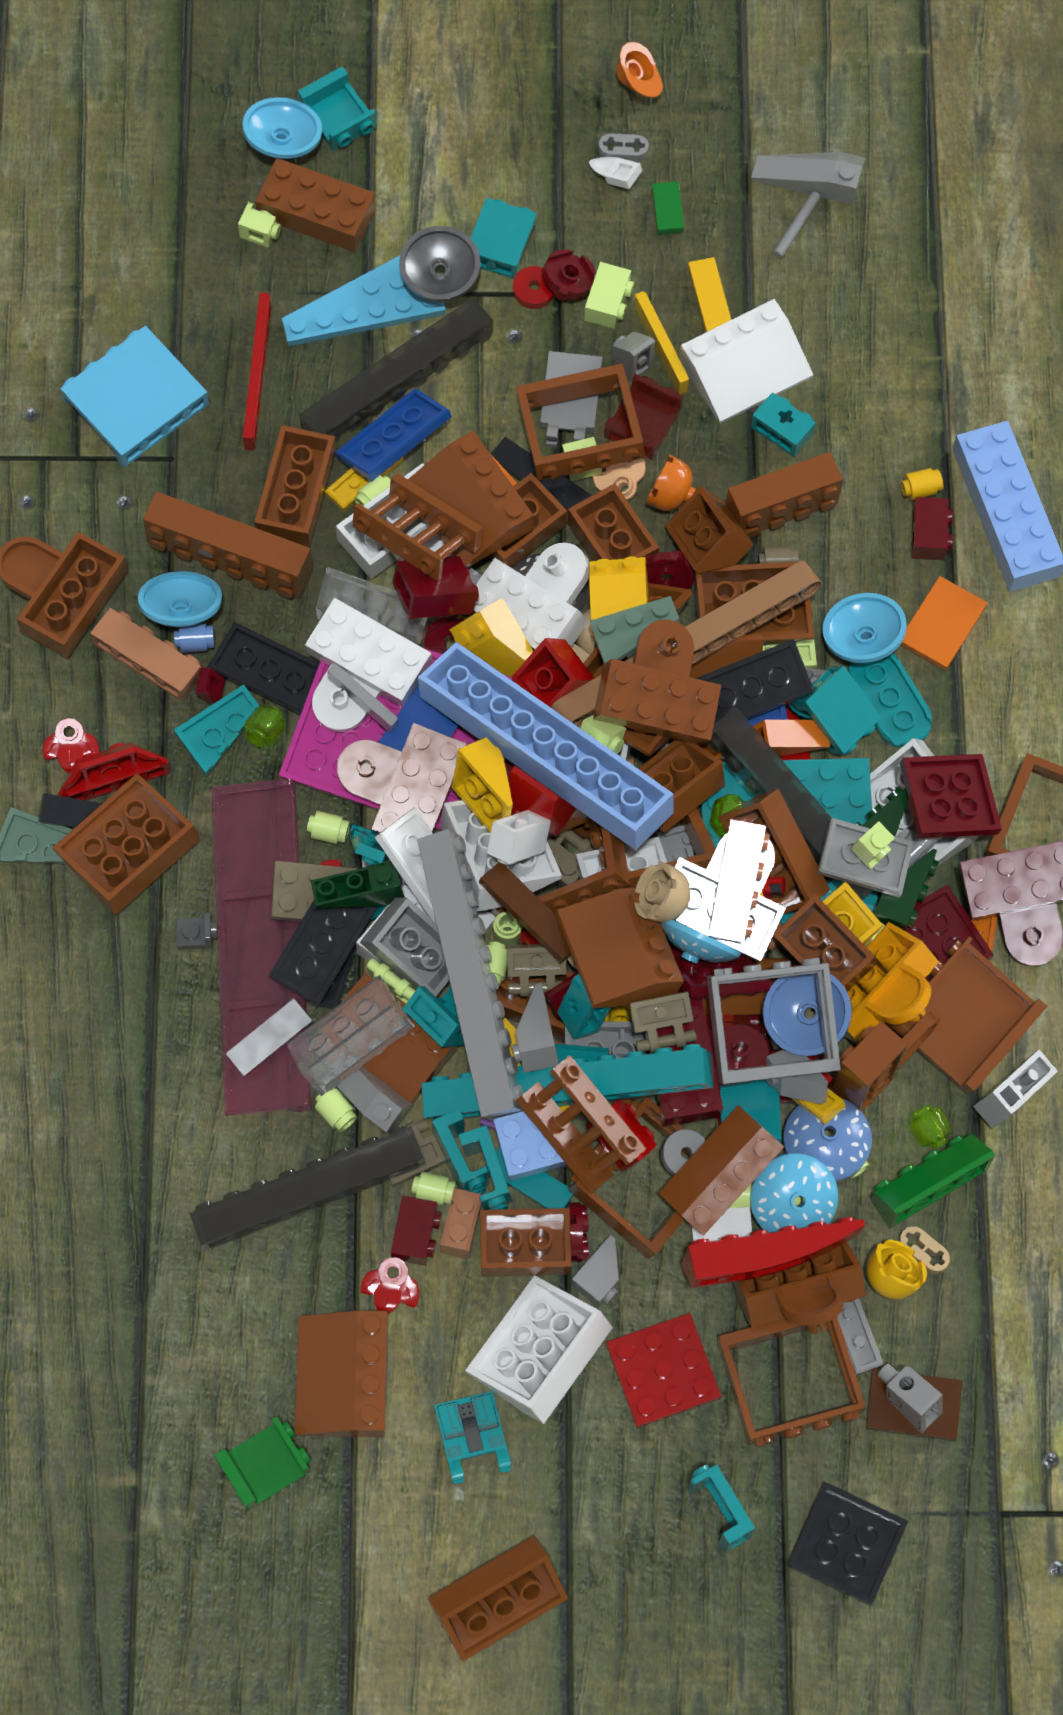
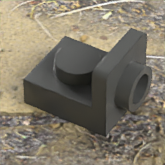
M204 913V918L177 919L178 950L212 948V939L218 938L217 921H212L210 913Z

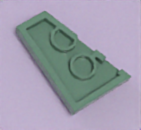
M10 807L0 832V862L65 864L53 850V847L73 829L38 822L39 817Z

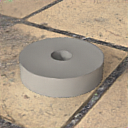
M684 1129L674 1132L666 1138L661 1148V1159L664 1167L672 1175H675L688 1160L681 1156V1150L687 1149L690 1158L706 1140L693 1130Z

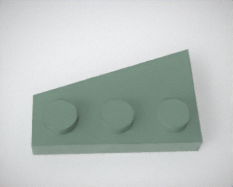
M671 596L590 620V626L603 664L610 659L621 660L624 657L630 658L633 656L640 633L651 623L664 619L680 623Z

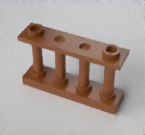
M399 473L391 478L389 497L371 511L359 503L354 505L353 527L437 581L442 578L443 560L460 546L473 553L481 548L483 527ZM396 505L409 511L393 524L381 518ZM418 518L430 525L414 538L402 532V530ZM439 532L451 538L450 541L435 552L423 545Z
M569 1055L550 1071L555 1080L545 1088L539 1082L536 1083L515 1101L587 1190L593 1193L614 1175L609 1169L611 1165L621 1158L627 1166L646 1148ZM563 1088L574 1101L564 1111L552 1099ZM581 1112L594 1125L583 1135L571 1122ZM601 1135L612 1147V1150L602 1158L590 1146Z

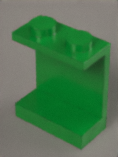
M277 1416L272 1419L273 1424L229 1452L223 1449L215 1454L216 1461L247 1512L310 1473L307 1466L311 1462L310 1458L302 1446L297 1449L291 1439L295 1437V1434L288 1422L281 1423Z

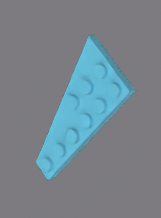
M400 256L283 317L282 323L289 347L446 315L444 302L423 299L406 286L401 277L399 267Z

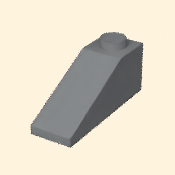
M542 983L536 984L516 1029L518 1044L512 1045L515 1061H522L524 1073L554 1067L559 1064Z
M1038 1049L973 1107L993 1129L1011 1116L1058 1071Z
M346 1053L342 1054L328 1075L330 1080L356 1108L385 1132L398 1128L413 1106L412 1103Z

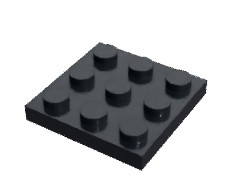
M825 1482L787 1567L872 1606L909 1521Z

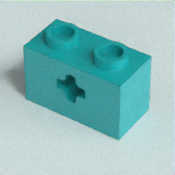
M773 392L753 414L751 422L752 429L792 457H795L814 435L816 422L808 413L800 412L785 397H779Z
M578 974L572 979V983L563 997L557 1013L573 1039L599 1032L611 1007L592 1008L581 977Z

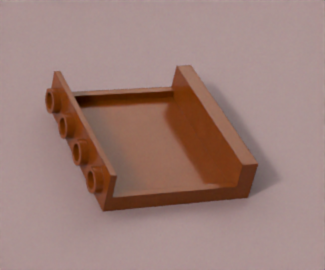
M970 936L963 942L958 939L947 951L951 956L944 963L939 960V963L930 972L932 977L928 982L931 986V997L925 1007V1015L931 1011L940 1019V1022L925 1042L917 1049L967 1095L979 1087L1048 1007L1040 999L1033 1001L970 944L973 940Z

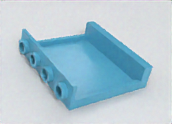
M146 325L140 330L130 333L124 342L118 346L111 347L105 356L97 362L93 361L88 364L82 373L76 377L69 378L63 384V387L60 388L65 404L70 402L115 451L117 461L124 468L209 405L207 391Z

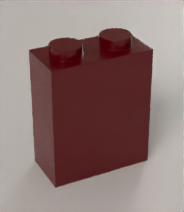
M460 556L446 557L443 560L442 578L439 581L423 573L406 560L396 561L392 584L409 619L473 613L475 602L479 599V590L477 585L473 584L469 569L464 566Z

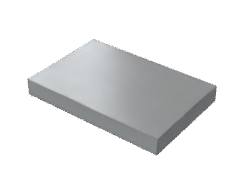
M831 818L817 874L900 897L903 892L914 841L893 836V841L888 845L891 851L870 870L850 849L870 829Z

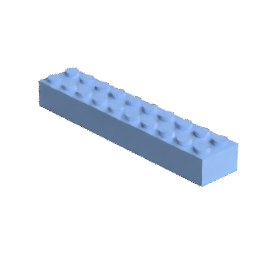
M454 643L418 677L420 697L478 739L481 740L487 737L494 746L500 749L506 759L634 850H637L674 813V800L671 791L459 643Z

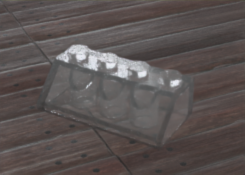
M327 567L316 605L317 619L321 620L333 599L336 598L424 648L427 629L433 623L432 617L409 619L395 590Z
M378 975L286 1045L302 1076L322 1096L329 1090L334 1089L338 1083L349 1075L357 1072L373 1057L381 1054L385 1048L397 1039L404 1037L415 1025L381 975Z

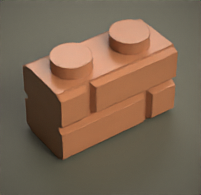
M461 1189L453 1190L451 1205L440 1243L441 1253L464 1259L470 1258L482 1208L479 1197L481 1194Z

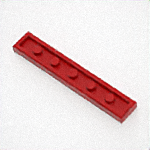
M259 293L243 431L244 450L254 451L256 447L271 316V298L269 293Z

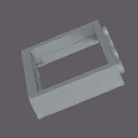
M819 958L803 959L801 966L791 967L790 961L773 963V969L762 970L761 964L743 966L744 972L732 973V968L715 969L713 976H706L718 1083L728 1084L841 1070L829 963H820ZM815 973L825 1058L728 1070L719 984Z

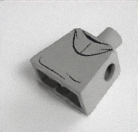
M888 1363L878 1373V1377L887 1384L886 1393L889 1402L921 1434L943 1413V1395L910 1366L904 1367L899 1372L891 1363Z

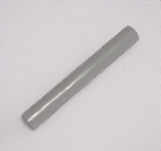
M813 191L773 251L775 257L780 259L783 257L820 200L821 196L819 193Z

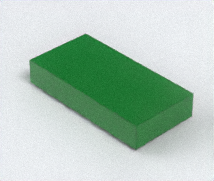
M679 182L652 183L657 234L684 233Z

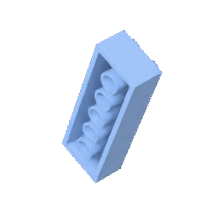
M1005 421L957 435L953 446V453L1009 592L1061 577L1063 572L1062 552L1009 422Z

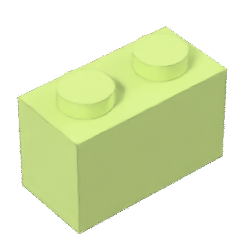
M600 262L585 306L584 321L616 328L618 319L623 320L627 305L623 304L625 297H631L634 282L630 281L631 270Z

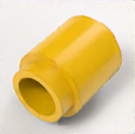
M927 468L905 474L904 480L901 481L903 495L905 497L908 496L911 501L915 500V497L936 495L938 491L943 490V480L940 471Z

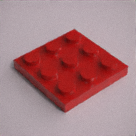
M690 1313L606 1342L607 1350L636 1429L711 1403L722 1397Z

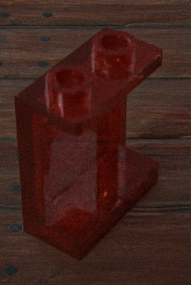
M635 374L632 378L630 393L644 442L645 457L653 460L682 409L683 396L673 388H665L656 384L653 379L647 376ZM623 401L614 417H609L605 424L604 438L612 442L632 438Z

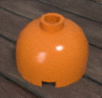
M669 455L646 501V504L662 511H672L679 508L683 501L686 502L694 494L696 489L691 486L693 474L688 465L680 459Z

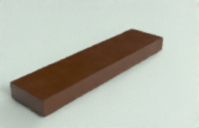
M498 862L480 878L479 883L560 963L571 955L557 916L504 864Z

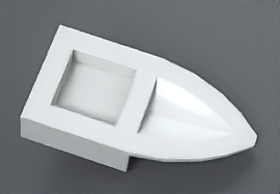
M601 157L589 161L591 168L599 175L605 177L607 184L630 189L642 172L640 163L617 157Z

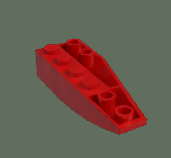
M846 1217L834 1224L826 1225V1222L819 1221L809 1224L807 1228L797 1229V1226H786L781 1228L779 1232L768 1233L767 1230L752 1232L750 1236L746 1237L731 1234L722 1237L719 1241L712 1242L709 1239H698L688 1246L681 1262L682 1269L692 1288L751 1280L804 1264L836 1249L859 1235L865 1226L864 1219L855 1220L854 1217Z

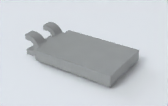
M549 351L545 380L602 368L603 357ZM598 394L542 406L540 427L547 428L546 446L557 447L559 430L574 431L573 441L585 439L586 432L594 433Z

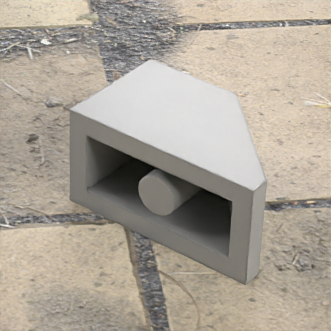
M633 331L628 336H621L614 342L611 359L616 365L623 363L625 374L632 382L653 367L655 341L652 337Z
M783 1049L766 1056V1065L810 1059L807 1056L792 1054ZM821 1073L765 1079L768 1085L773 1086L781 1096L823 1104L827 1101L828 1081Z
M612 1235L604 1241L572 1278L571 1286L597 1308L604 1302L608 1305L619 1292L616 1289L619 1281L615 1238Z

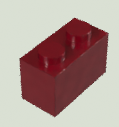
M915 497L912 508L911 559L945 560L947 550H952L953 534H948V526H952L953 509H948V499Z
M402 1196L391 1248V1257H397L404 1262L424 1266L427 1264L428 1257H434L436 1240L431 1239L433 1229L439 1230L442 1212L437 1211V1202Z

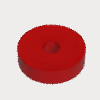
M526 267L520 270L513 280V295L516 301L523 307L540 309L551 303L554 298V292L544 281L542 267ZM537 286L538 289L533 290L530 287Z

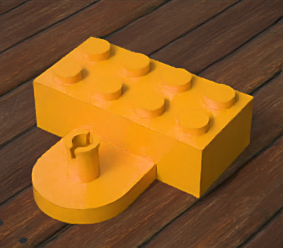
M890 922L866 946L880 962L847 992L851 1001L852 1017L845 1037L856 1044L860 1042L861 1039L859 1037L870 1025L875 1028L880 1021L893 1025L903 1024L908 1021L918 1022L921 1019L918 1015L920 1014L924 1017L925 1007L931 997V986L925 977L930 974L939 961L921 940Z

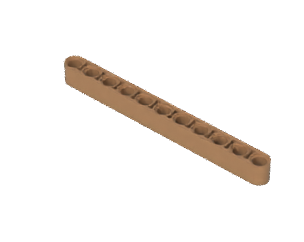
M800 561L685 626L694 643L692 665L811 597L821 588L822 581L806 561ZM634 656L624 662L633 663ZM601 675L561 697L550 708L581 728L583 720L594 715Z

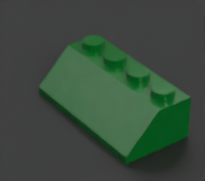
M973 1134L965 1138L962 1135L957 1136L947 1144L949 1148L940 1153L938 1150L932 1151L923 1158L924 1162L917 1167L911 1164L898 1173L900 1177L892 1182L886 1179L873 1188L875 1192H873L870 1200L888 1228L891 1229L986 1172L995 1157L994 1152Z

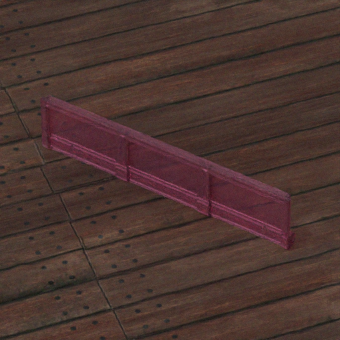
M275 779L211 787L225 1115L289 1109L291 1112L310 1111L311 1094L307 1026L245 1077L226 1055L230 1049L292 999H295L306 1013V1000L268 978L269 973L300 923L297 921L270 919L274 862L299 863L295 781L292 779Z

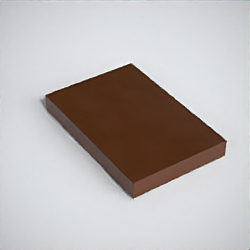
M872 1369L866 1430L956 1442L962 1380L920 1375L943 1395V1413L921 1434L887 1399V1384L878 1377L881 1369Z

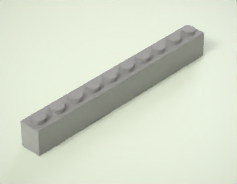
M446 829L419 838L417 841L482 1118L494 1121L493 1119L522 1112L523 1110L515 1100L524 1092L517 1083L515 1074L518 1073V1066L515 1058L511 1057L509 1046L512 1044L509 1031L504 1028L502 1018L505 1017V1011L496 994L498 981L495 974L491 972L489 964L492 961V955L489 947L484 943L483 934H485V926L482 919L478 917L476 909L479 906V900L476 892L472 890L470 879L473 877L472 871L464 858L463 852H466V845L461 835Z

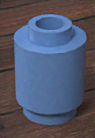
M206 623L179 627V631H174L175 646L177 648L180 647L181 653L208 651V648H214L213 626H206Z

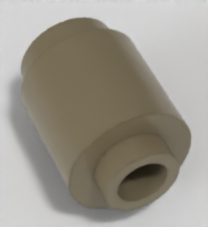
M790 546L763 547V553H758V564L799 562L797 548L791 549Z

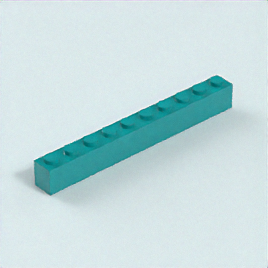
M699 1044L685 1045L683 1050L673 1051L672 1048L655 1049V1054L644 1055V1052L641 1051L628 1052L624 1058H616L615 1055H603L598 1057V1061L588 1062L587 1059H574L607 1101L714 1088L711 1052L701 1048ZM518 1066V1073L515 1074L517 1083L522 1087L524 1093L538 1082L545 1088L555 1080V1077L550 1072L554 1067L524 1073L523 1066ZM461 1073L457 1079H449L448 1076L432 1077V1082L422 1083L424 1118L432 1121L458 1108L463 1118L481 1116L471 1073ZM564 1088L552 1097L559 1107L574 1103Z

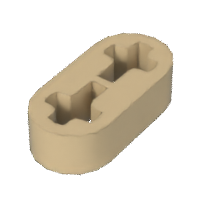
M911 1226L903 1230L899 1241L905 1245L908 1242L906 1236H918L917 1243L923 1249H920L915 1244L912 1245L911 1248L915 1251L913 1257L918 1263L921 1260L924 1262L927 1272L937 1275L946 1270L950 1262V1256L942 1245L918 1227ZM927 1251L932 1256L941 1255L940 1262L943 1265L938 1263L934 1266L931 1265V1257L925 1252Z

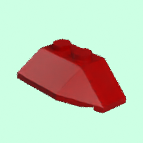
M117 743L108 750L99 753L89 752L83 755L82 758L77 759L60 788L58 796L88 801L116 792L137 773L146 782L171 774L167 758L134 743Z

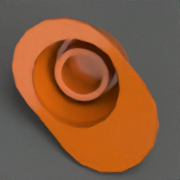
M626 43L621 48L620 59L616 66V74L619 81L630 90L636 91L645 97H657L662 92L663 84L651 53L640 43Z

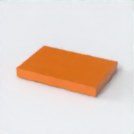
M939 576L907 626L905 638L900 646L946 671L987 607L988 602Z

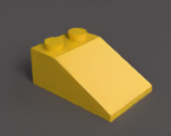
M631 556L625 559H599L590 562L591 620L648 603V577L645 557L637 558Z
M503 598L449 629L455 642L465 647L500 673L510 677L513 676L533 652Z
M487 737L458 749L451 788L491 833L493 821L511 816L513 806L503 755L500 749L494 746Z
M847 882L843 883L823 901L864 945L883 927V924Z

